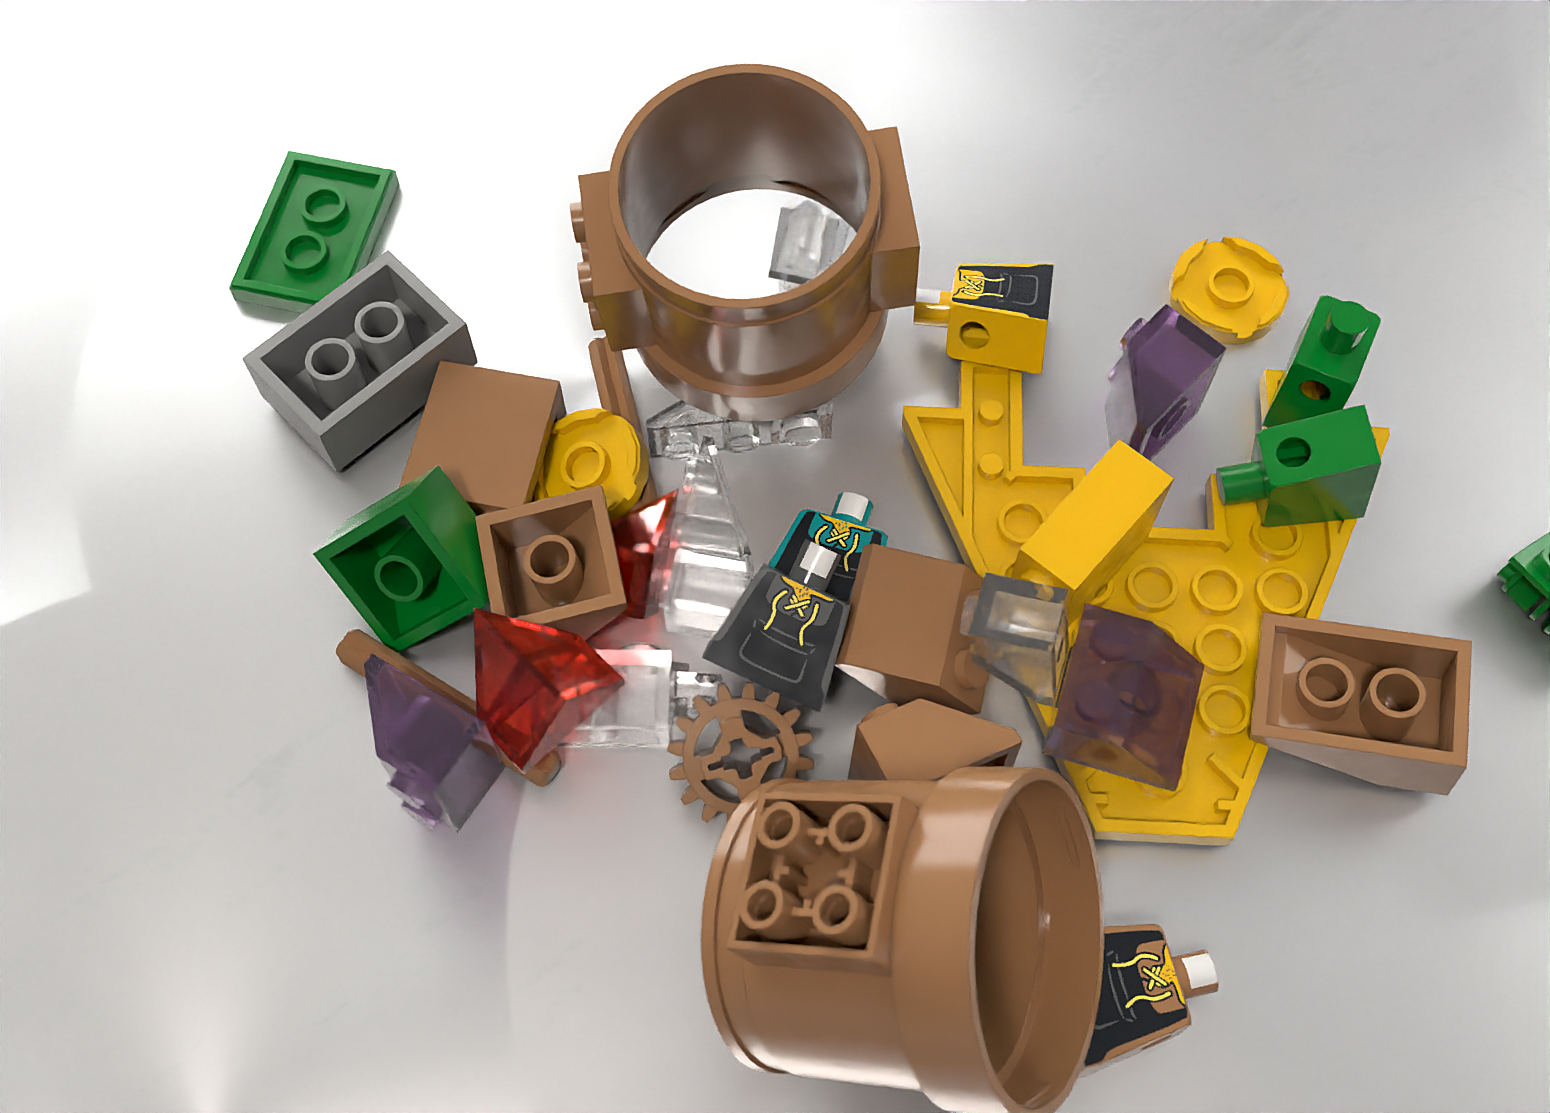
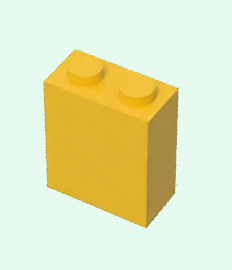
M1119 439L1019 548L1003 605L1009 609V613L1014 621L1027 632L1032 634L1041 633L1055 644L1148 538L1174 478Z

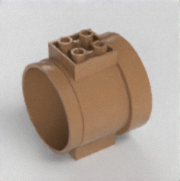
M733 64L706 69L678 80L660 91L636 113L617 143L609 171L578 175L581 201L570 203V215L575 241L580 243L583 262L577 263L579 285L583 302L588 303L593 331L605 330L611 352L636 348L643 363L665 389L688 405L708 414L739 421H771L793 417L827 403L851 385L873 358L883 337L889 309L914 306L916 303L920 243L897 126L867 130L856 112L837 93L815 79L799 72L764 64ZM769 189L804 196L835 212L857 233L844 253L818 276L788 291L759 298H723L696 292L667 278L646 260L650 250L661 234L684 213L709 199L742 190Z
M967 766L948 773L939 782L837 779L806 781L803 779L780 778L761 784L742 800L723 830L708 873L701 917V961L706 995L716 1027L732 1054L743 1064L760 1072L791 1073L807 1078L924 1092L938 1107L952 1113H1054L1063 1104L1075 1085L1090 1046L1099 1005L1104 957V908L1100 869L1091 828L1080 800L1073 788L1061 775L1051 769L1040 767Z

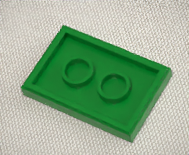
M288 150L230 283L229 290L234 300L304 313L366 267L400 183L396 170Z

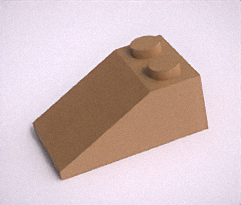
M1263 612L1249 740L1377 785L1448 796L1467 768L1472 641Z

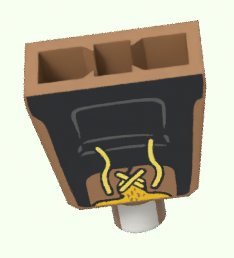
M1157 924L1104 926L1103 972L1098 1011L1090 1046L1078 1078L1086 1077L1170 1040L1192 1025L1186 999L1218 991V976L1208 951L1204 949L1172 957L1164 931Z

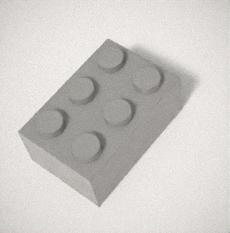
M389 250L242 358L261 396L336 472L344 468L427 402L440 360L470 366L478 363L467 323Z

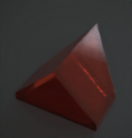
M679 488L611 521L629 607L620 615L635 619H646L659 612Z
M473 608L477 726L524 775L625 684V681L578 634Z

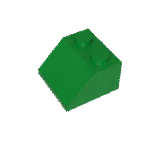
M439 465L347 519L313 553L381 642L397 653L476 611L489 602L475 520L476 514Z

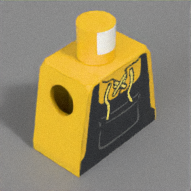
M962 263L956 267L952 291L917 288L913 324L947 327L946 354L950 358L1042 374L1054 264Z

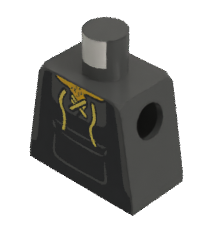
M805 539L789 574L763 563L708 642L702 658L820 713L826 699L850 611V604L825 592L842 556Z

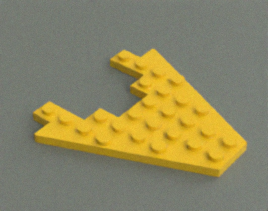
M960 360L959 408L903 406L902 427L965 565L1001 591L1005 598L1019 548L1086 476L1085 468L1023 465L1022 371ZM1265 369L1259 380L1262 423L1284 370ZM1314 380L1305 381L1301 386V390L1306 396L1316 400L1320 399L1326 388L1323 383ZM1371 427L1381 459L1390 437L1389 427ZM1210 474L1205 484L1208 529L1152 527L1144 543L1055 644L1041 633L1032 634L1020 627L1011 617L1009 609L1002 604V615L998 624L997 635L1062 777L1073 788L1080 800L1089 822L1093 839L1228 846L1234 839L1269 746L1249 740L1262 614L1265 612L1319 620L1357 519L1267 527L1261 522L1256 500L1223 506L1218 492L1216 474Z

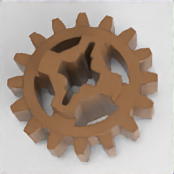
M753 681L745 682L741 696H731L725 682L718 684V701L712 704L701 695H696L693 698V703L696 711L699 713L698 716L693 719L688 716L678 715L675 721L678 728L687 734L685 740L676 739L668 742L667 752L683 757L682 763L675 765L669 770L670 780H688L690 785L686 787L680 800L684 805L692 803L698 798L704 801L701 820L707 823L718 811L727 813L726 820L728 822L742 800L761 785L760 780L770 763L786 757L783 771L778 779H799L795 777L797 770L806 771L814 769L815 762L813 758L805 754H799L798 749L813 740L810 730L793 731L791 728L801 715L799 709L793 706L783 712L777 710L776 707L779 703L780 694L772 690L766 694L763 700L755 698ZM741 710L763 715L773 722L779 730L761 733L744 723ZM718 717L721 732L714 745L701 750L699 753H695V746L702 730L709 722ZM743 738L747 748H759L760 753L750 757L751 768L739 771L735 761L724 762L721 760V757L731 752L730 741ZM715 778L722 779L737 788L740 799L726 797L717 793L705 783L704 779L706 781Z

